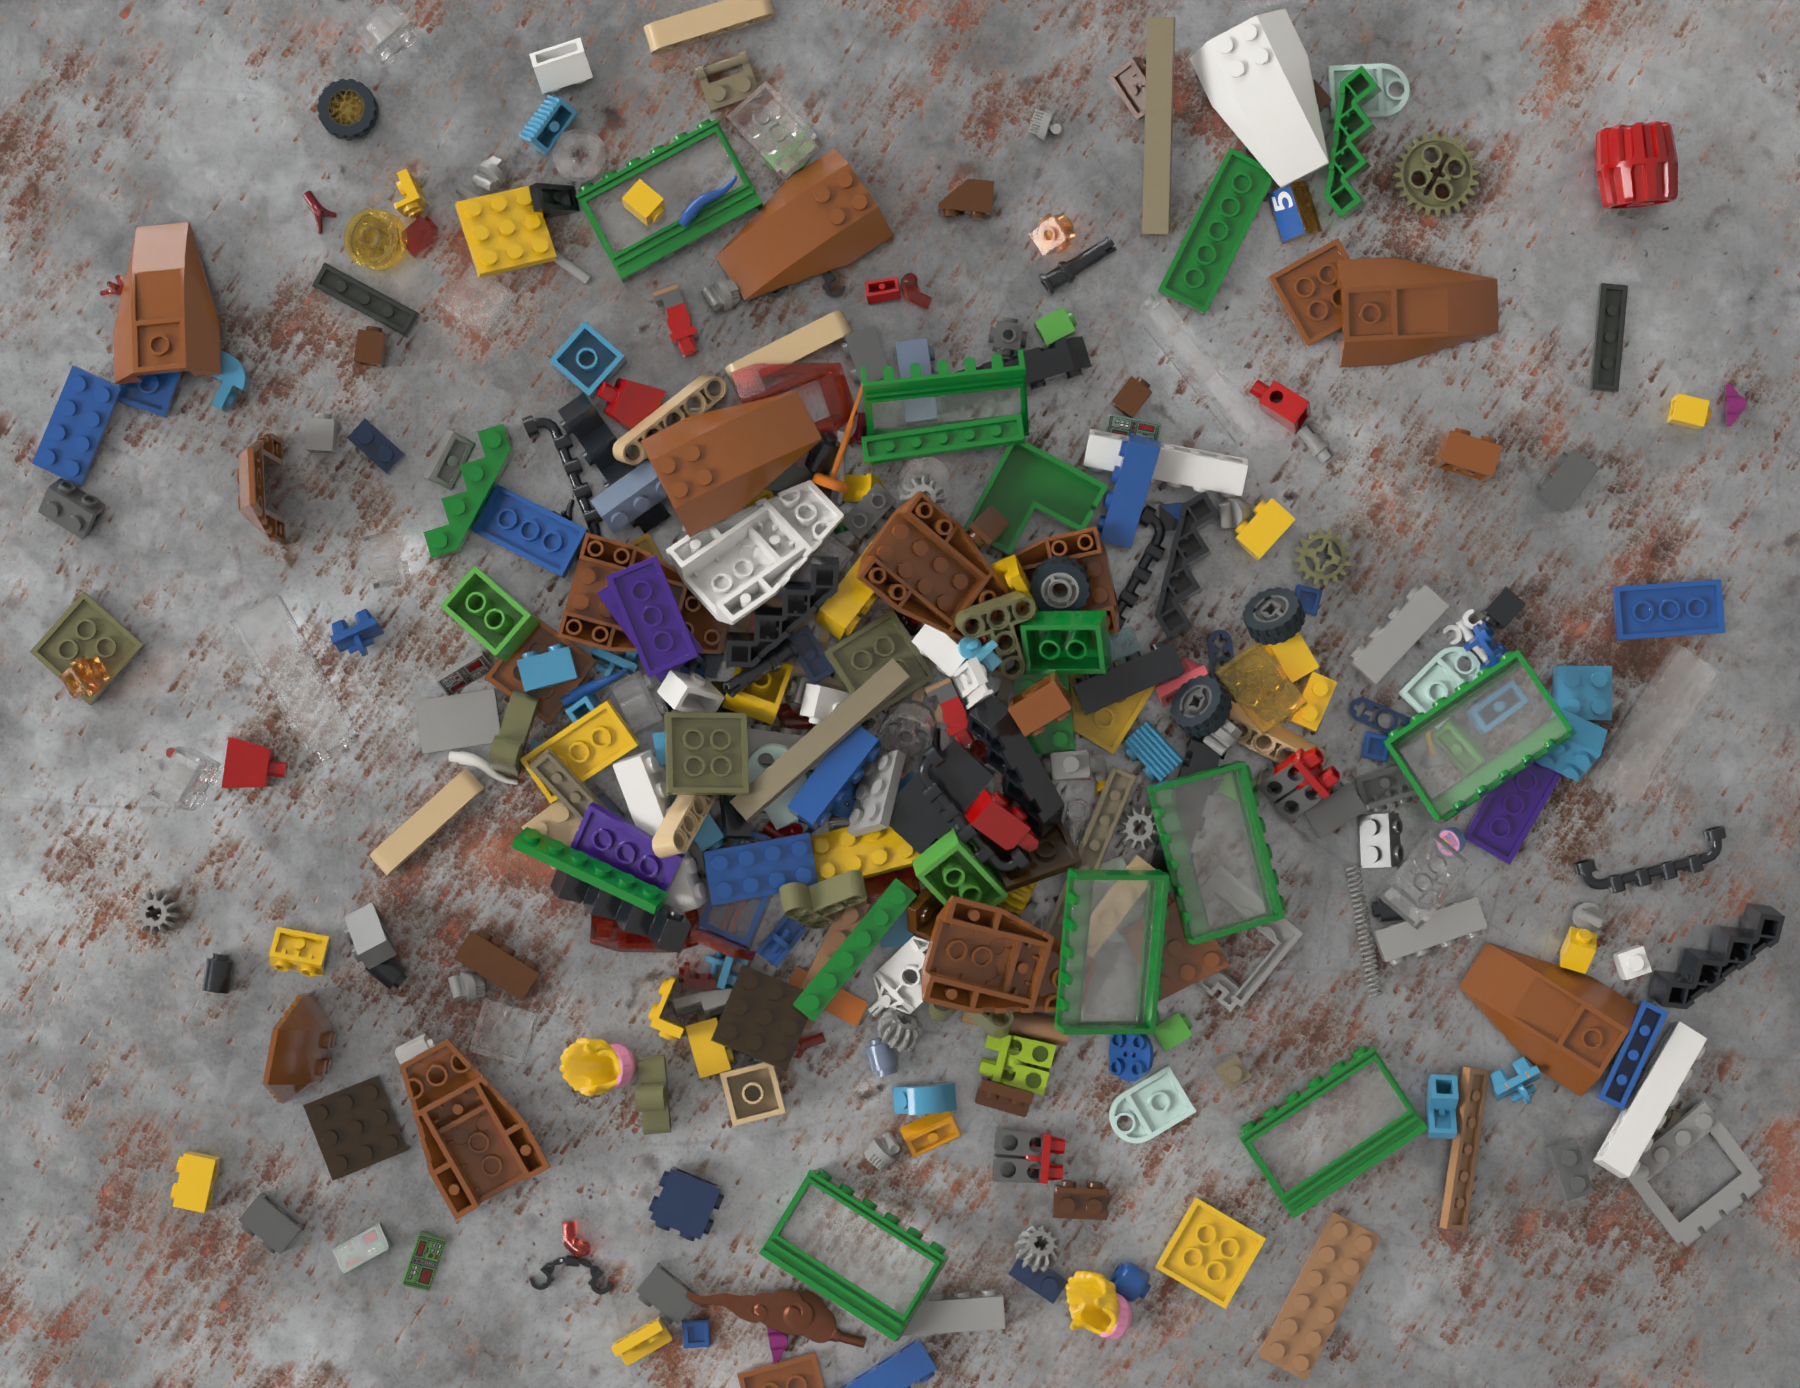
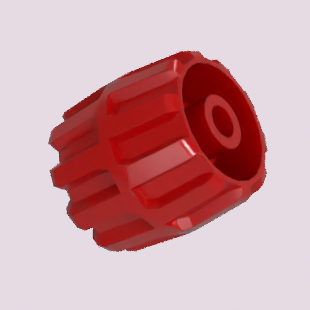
M1653 121L1644 124V122H1637L1634 125H1616L1597 132L1596 174L1603 207L1608 209L1636 208L1664 204L1677 199L1678 157L1670 123Z

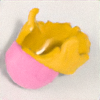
M578 1038L560 1056L562 1064L559 1069L564 1072L562 1075L563 1079L575 1091H580L582 1095L588 1097L603 1095L612 1088L626 1086L631 1082L636 1072V1061L629 1049L620 1044L609 1045L602 1039Z
M1087 1270L1077 1271L1074 1276L1068 1278L1065 1289L1066 1296L1068 1297L1066 1303L1070 1305L1069 1311L1073 1319L1070 1328L1072 1330L1087 1329L1109 1339H1118L1123 1336L1131 1326L1133 1312L1128 1301L1122 1295L1116 1293L1115 1284L1105 1279L1103 1274Z

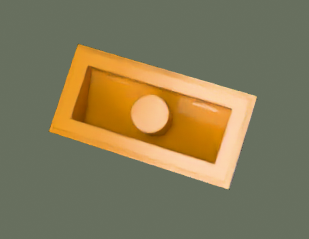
M951 1111L928 1114L900 1128L913 1158L962 1136Z

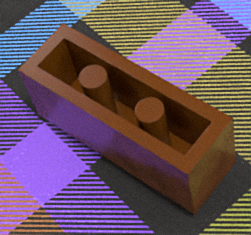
M479 929L478 932L471 930L454 959L516 998L524 1001L542 973L537 970L539 965L527 957L521 960L514 955L516 950L505 943H502L501 946L491 941L493 936L482 929Z

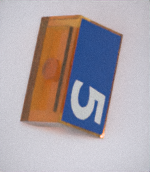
M1307 181L1293 182L1283 188L1280 187L1266 193L1282 244L1302 236L1315 235L1322 231Z

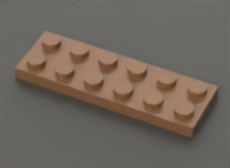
M1332 1211L1257 1355L1306 1381L1381 1237Z

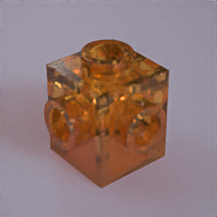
M1051 213L1047 214L1038 221L1040 226L1029 233V236L1043 256L1052 254L1055 251L1058 253L1064 251L1071 246L1070 240L1076 236L1073 231L1074 226L1068 217L1063 216L1062 213L1054 216Z
M97 655L89 659L82 656L70 663L71 666L60 675L72 699L85 694L91 697L103 690L102 685L110 679L105 666L100 662Z

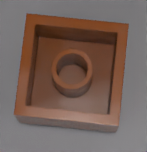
M1455 428V431L1450 430L1444 434L1433 467L1483 482L1494 476L1502 450V445L1496 444V439L1488 436H1481L1480 439L1470 436V431L1461 428Z
M1056 671L1009 699L1008 711L1025 737L1029 734L1033 736L1038 735L1047 728L1045 724L1054 719L1056 722L1063 720L1070 714L1069 710L1072 709V697Z

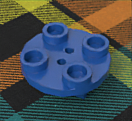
M1487 622L1478 623L1473 626L1475 636L1467 641L1463 648L1467 652L1477 645L1479 648L1483 647L1488 654V659L1480 665V670L1487 666H1495L1501 662L1499 660L1500 657L1507 653L1508 650L1502 643L1497 644L1492 637L1494 632Z
M1112 1034L1109 1048L1110 1072L1128 1082L1139 1081L1147 1076L1154 1060L1151 1039L1146 1034Z

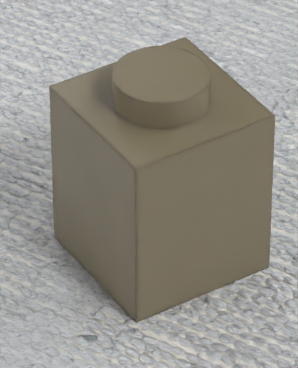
M1234 1052L1212 1067L1230 1092L1252 1077Z

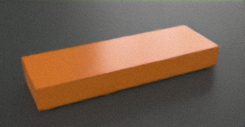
M797 966L788 984L801 988L808 971ZM841 988L823 1010L857 1027L869 1002Z

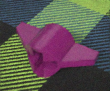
M1726 384L1724 413L1726 415V426H1732L1746 408L1747 401L1738 394L1732 384Z
M767 1326L773 1362H779L785 1348L788 1346V1334L778 1332Z

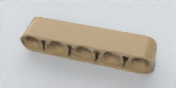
M722 0L649 23L643 29L651 54H660L773 18L776 14L771 0Z
M840 309L725 367V371L738 393L845 340L844 335L852 333V330Z
M708 374L697 377L618 439L612 448L614 457L618 461L630 465L641 463L648 457L641 441L646 439V434L650 429L652 430V435L689 416L704 413L725 396L727 391L725 381L720 377ZM712 381L713 390L708 393L707 387ZM692 397L693 405L688 409L687 402ZM672 413V423L667 425V417ZM631 445L632 453L629 457H626L625 451Z
M1231 701L1233 705L1230 710V716L1227 719L1242 731V734L1236 740L1238 743L1279 764L1288 756L1295 754L1300 748H1303L1306 752L1317 747L1324 756V762L1318 766L1322 771L1324 770L1327 756L1322 747ZM1237 723L1244 724L1246 727H1240ZM1261 736H1268L1270 739H1264ZM1284 748H1291L1294 751H1287Z
M468 768L464 769L369 856L387 876L390 875L473 801L485 787Z
M677 795L653 837L652 848L655 855L662 859L685 853L718 795Z

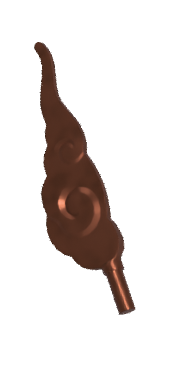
M782 1289L774 1294L763 1292L755 1296H738L730 1293L697 1296L691 1292H687L685 1295L687 1299L694 1303L723 1306L742 1320L752 1323L761 1322L769 1328L784 1334L805 1336L816 1343L839 1341L861 1348L865 1346V1337L843 1332L836 1328L834 1314L827 1309L823 1300L812 1292H796Z

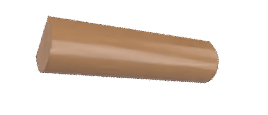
M1013 1012L1014 1021L1009 1032L1010 1034L1067 1046L1069 1035H1063L1054 1028L1055 1016L1039 1012ZM963 1013L961 1022L979 1026ZM1002 1019L994 1020L998 1025H1006Z

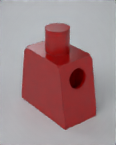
M621 378L616 380L614 386L602 382L597 390V396L607 401L603 412L628 431L657 410L666 393L662 389Z
M1258 379L1249 392L1260 400L1259 406L1261 411L1295 435L1311 414L1309 401L1277 381H1273L1269 387ZM1276 399L1282 400L1279 403H1273Z
M228 737L221 788L270 787L271 777L286 778L288 763L274 761V749L239 738Z

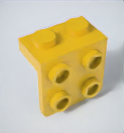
M672 975L670 979L664 978L658 994L662 995L660 1003L653 1004L647 1018L652 1020L650 1027L660 1030L659 1036L671 1041L683 1037L686 1030L684 1025L662 1016L678 980L676 975Z

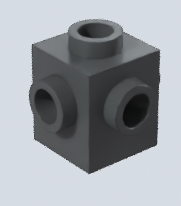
M1003 317L1002 321L997 320L996 327H990L988 343H993L992 351L998 352L997 354L1003 357H1012L1014 354L1018 355L1017 350L1020 347L1025 348L1027 332L1022 331L1023 324L1018 323V319ZM1012 332L1013 338L1006 340L1003 337V333Z

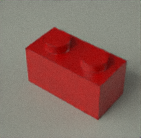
M897 276L865 282L868 304L901 299L900 284Z

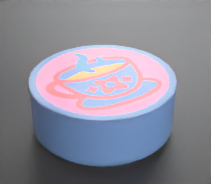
M1448 827L1438 835V844L1441 850L1448 855H1455L1465 848L1464 834L1456 827Z

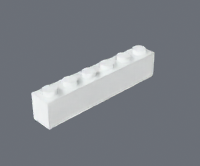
M1090 429L1083 466H1088V469L1094 472L1113 471L1115 465L1120 466L1122 457L1118 456L1122 440L1127 441L1128 436ZM1161 442V449L1151 483L1161 480L1166 481L1167 485L1176 488L1186 485L1192 486L1193 490L1198 492L1218 491L1221 496L1228 498L1235 497V495L1242 496L1248 469V459Z
M651 750L623 758L612 766L635 826L654 836L670 809L671 802L668 795H666V783L662 781L659 773V763ZM689 850L683 853L685 857L668 892L667 902L665 903L683 912L697 909L708 901L706 898V888L700 882L697 874V864L691 857Z
M1680 1021L1671 1023L1631 1093L1624 1109L1619 1114L1593 1160L1594 1162L1619 1178H1628L1638 1171L1641 1164L1639 1159L1643 1152L1646 1153L1652 1146L1654 1141L1652 1136L1655 1130H1659L1665 1123L1667 1118L1665 1113L1668 1107H1672L1679 1098L1680 1093L1677 1091L1681 1084H1685L1691 1077L1693 1070L1690 1068L1694 1061H1698L1704 1054L1706 1047L1703 1045L1707 1040L1706 1037Z

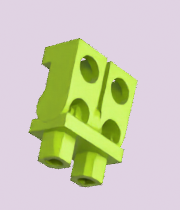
M1010 1033L1000 1039L988 1034L985 1048L999 1051L997 1061L982 1058L979 1072L992 1077V1081L1044 1096L1050 1071L1025 1065V1062L1051 1069L1057 1045Z

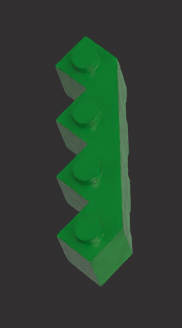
M1362 65L1340 82L1338 108L1336 109L1333 130V144L1330 151L1329 172L1324 194L1325 198L1343 220L1349 218L1366 204L1351 185L1353 180L1371 167L1370 163L1356 147V144L1377 128L1361 107L1382 91Z
M504 424L478 431L485 457L460 465L467 491L442 498L449 524L423 532L432 559L438 560L461 553L496 484L499 483L502 473L514 455L510 436Z

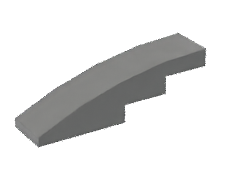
M732 989L699 992L672 999L676 1017L678 1018L703 1010L705 1019L722 1015Z

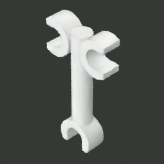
M1473 609L1467 610L1463 614L1462 619L1454 625H1448L1442 629V634L1447 633L1449 630L1455 632L1456 637L1450 642L1451 645L1459 643L1462 637L1466 642L1475 636L1471 631L1473 626L1483 623L1481 620L1475 624H1471L1468 621V617L1475 612ZM1477 645L1472 648L1482 663L1488 659V654L1483 647L1479 648Z

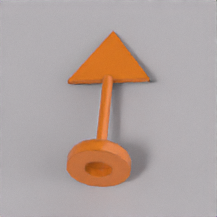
M862 383L830 476L816 473L812 478V482L845 494H847L849 489L848 483L836 477L855 425L854 415L863 391Z

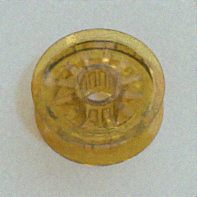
M370 208L358 212L351 218L345 229L344 245L349 257L355 263L374 270H384L395 265L403 256L407 245V234L404 225L395 215L380 209ZM378 234V241L373 245V237Z

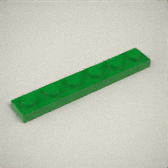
M1016 414L861 437L864 463L867 466L1025 443L1022 415Z
M526 827L513 840L512 848L652 914H655L667 902L669 893L659 889L657 886L641 881L631 874L624 873L608 863L601 862L584 852L577 851L561 841L541 834L535 829Z
M895 878L792 1005L814 1022L917 895Z

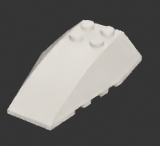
M1286 9L1250 18L1207 41L1190 58L1212 107L1281 188L1330 164L1320 121V112L1316 100L1309 57Z
M811 480L778 492V496L766 500V498L758 500L755 502L756 505L743 509L692 537L686 535L666 549V553L684 585L717 621L733 625L774 597L844 519V514Z

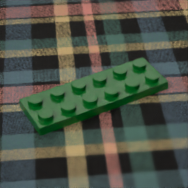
M1229 148L1158 292L1204 315L1206 314L1273 181V178L1258 161Z

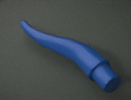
M733 176L721 188L701 194L691 201L682 212L683 215L678 223L687 228L704 206L723 196L734 185L737 176Z
M624 668L610 676L584 683L569 691V694L560 698L566 708L578 702L586 695H591L628 673L629 670Z

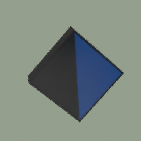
M1186 502L1158 505L1159 518L1165 526V532L1176 531L1181 506Z

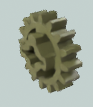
M1318 528L1316 535L1309 531L1307 532L1308 540L1304 538L1298 540L1302 547L1294 548V552L1298 553L1299 557L1294 558L1293 562L1300 563V567L1296 572L1304 571L1303 580L1306 581L1310 577L1313 578L1312 584L1314 586L1318 584L1319 580H1322L1323 586H1328L1329 579L1333 583H1337L1338 574L1343 577L1347 574L1343 567H1350L1352 564L1346 561V557L1352 555V552L1345 551V547L1349 545V542H1340L1341 533L1335 537L1332 536L1333 529H1328L1326 534H1323L1322 528ZM1322 539L1320 546L1316 549L1308 548L1313 541ZM1332 544L1337 547L1340 556L1335 555ZM1325 549V556L1329 560H1326L1320 566V558L1316 557V554L1321 553ZM1305 559H1309L1313 565V571L1309 569ZM1326 567H1337L1334 572L1323 575Z

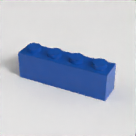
M1129 433L1127 441L1122 440L1118 453L1122 460L1120 466H1114L1111 481H1114L1115 484L1112 491L1107 490L1103 506L1107 507L1105 516L1100 515L1097 524L1102 541L1131 549L1161 449L1160 441Z
M857 727L824 757L787 805L789 811L814 830L819 825L823 827L830 819V811L836 804L839 806L847 797V789L852 783L857 784L865 772L863 770L868 762L873 763L881 752L879 749L881 747L879 739L863 727Z
M1645 1000L1641 1001L1630 1031L1623 1040L1596 1098L1621 1110L1624 1109L1665 1022L1668 1011Z
M919 1337L840 1388H911L910 1385L918 1380L923 1383L935 1375L933 1371L937 1369V1364Z

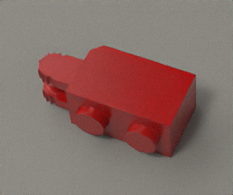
M984 789L964 812L973 827L1005 850L1014 849L1016 845H1019L1026 851L1032 852L1038 847V839L1034 836L1031 827L1025 820L1028 816L1017 806L1013 809L1008 806V801L998 792L992 794Z

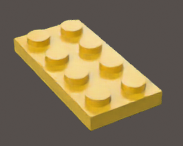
M608 699L521 757L520 761L548 801L552 803L558 797L529 768V764L550 747L575 775L584 782L638 746L639 741Z
M849 826L810 837L818 882L851 870L862 871L864 879L913 866L912 860L920 855L890 826L889 828L857 837L847 833Z

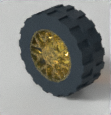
M343 78L339 79V81L331 82L327 88L325 87L322 90L323 93L318 98V117L331 135L341 140H358L362 136L369 134V131L375 127V122L379 115L377 113V109H379L372 92L360 81L356 82L354 79L349 78V80H345Z

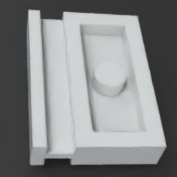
M977 657L966 661L950 675L961 699L965 698L968 703L965 706L966 710L976 707L993 694V690H988L986 687L988 682L987 671Z

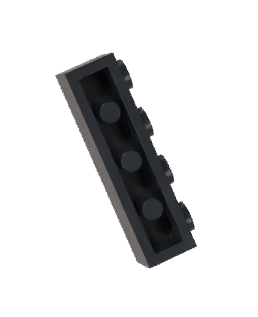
M1164 640L1149 646L1151 650L1149 653L1141 656L1140 651L1126 656V663L1119 666L1112 662L1106 674H1098L1094 677L1091 674H1085L1076 678L1077 684L1073 685L1072 689L1084 716L1184 673L1185 670L1173 643L1171 642L1166 645Z

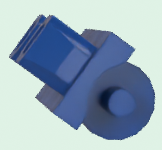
M367 609L355 614L358 624L350 628L345 620L332 623L333 635L330 638L340 653L348 650L352 654L359 650L364 657L368 655L366 647L375 643L373 638L384 634L381 625L375 617H372Z
M784 915L756 952L777 968L807 929L797 921Z

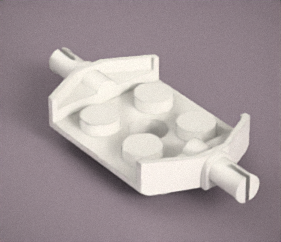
M915 934L873 974L879 998L868 1010L871 1013L875 1008L879 1007L872 1014L874 1017H877L882 1010L888 1007L911 1014L923 1002L922 966L930 940ZM905 970H914L918 976L917 981L913 983L907 981L904 975Z

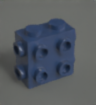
M672 1166L670 1172L665 1170L659 1186L663 1187L659 1197L654 1195L648 1211L653 1212L650 1219L655 1221L654 1225L658 1228L669 1231L671 1227L680 1231L679 1236L687 1240L694 1241L695 1238L700 1240L703 1233L708 1235L714 1222L713 1219H710L713 1208L719 1210L725 1195L720 1193L722 1186Z

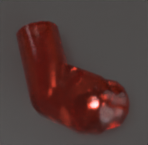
M905 274L900 284L904 298L908 302L928 309L932 297L920 292L917 283L918 279L915 274Z
M780 704L777 718L786 728L796 730L813 729V723H809L810 717L798 716L789 704Z
M977 739L966 746V749L975 755L977 759H980L983 764H988L985 761L987 745Z
M563 1221V1246L574 1257L582 1258L589 1255L591 1251L590 1244L584 1241L581 1242L576 1237L575 1221Z

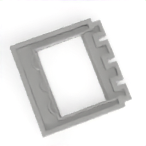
M1220 864L1200 887L1204 905L1215 894L1244 919L1265 913L1262 898ZM1286 918L1254 927L1275 945L1241 986L1222 970L1196 982V984L1211 997L1218 989L1222 992L1216 998V1001L1229 1012L1236 1005L1242 1008L1303 934Z
M1703 1100L1654 1138L1650 1149L1646 1153L1643 1152L1639 1159L1641 1164L1638 1171L1633 1176L1630 1175L1627 1178L1673 1240L1678 1244L1682 1241L1687 1248L1702 1237L1698 1231L1700 1226L1707 1233L1723 1220L1719 1214L1720 1210L1728 1216L1744 1203L1739 1195L1743 1193L1747 1199H1750L1763 1188L1758 1181L1762 1178L1761 1174ZM1710 1132L1740 1171L1741 1175L1679 1223L1648 1181Z

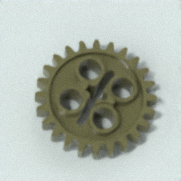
M1437 131L1432 133L1431 138L1424 132L1421 135V142L1416 137H1413L1411 140L1413 147L1405 144L1403 149L1406 154L1401 152L1397 154L1396 157L1402 162L1393 164V168L1399 170V172L1392 175V179L1399 180L1393 188L1397 190L1402 189L1403 192L1398 196V199L1405 197L1408 199L1405 204L1406 208L1412 204L1415 205L1414 214L1422 209L1424 210V218H1427L1430 212H1433L1435 219H1438L1441 211H1443L1446 217H1449L1451 213L1450 208L1458 213L1461 210L1459 203L1464 206L1469 203L1465 196L1473 197L1475 195V192L1470 187H1477L1479 185V182L1474 180L1473 177L1478 176L1480 171L1472 169V167L1478 164V160L1470 161L1469 158L1474 151H1464L1467 145L1466 142L1461 145L1456 144L1458 140L1457 135L1450 141L1448 140V132H1445L1441 138H1438ZM1431 151L1435 153L1436 162L1430 163L1426 161L1424 152ZM1447 154L1448 159L1439 172V178L1433 183L1429 194L1425 196L1424 190L1433 177V172L1440 164L1443 155ZM1456 164L1460 168V174H1450L1448 165ZM1418 174L1422 176L1424 185L1416 186L1411 180L1412 175ZM1443 187L1446 189L1447 198L1441 199L1437 197L1435 188Z

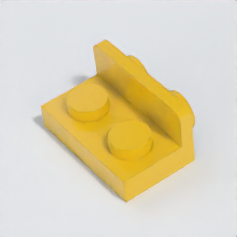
M408 169L397 172L400 181H397L396 184L401 195L406 198L393 205L403 216L413 218L424 213V208L428 207L429 204L417 178Z
M1015 554L991 564L992 569L1010 593L1020 591L1034 601L1030 593L1031 584ZM1025 601L1018 602L1019 606H1025Z
M276 927L268 955L270 966L282 972H288L289 970L298 971L308 977L323 976L324 961L330 937Z
M659 1316L615 1341L611 1349L616 1357L620 1355L624 1364L629 1366L671 1342L673 1337Z

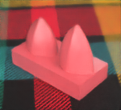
M1183 658L1181 663L1185 672L1180 674V677L1176 678L1175 676L1155 685L1162 707L1171 704L1177 690L1184 683H1187L1189 679L1200 675L1209 676L1205 666H1200L1193 660Z

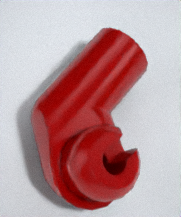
M769 821L762 833L773 839L800 834L803 832V828L799 823H792L789 826L776 830L773 823Z

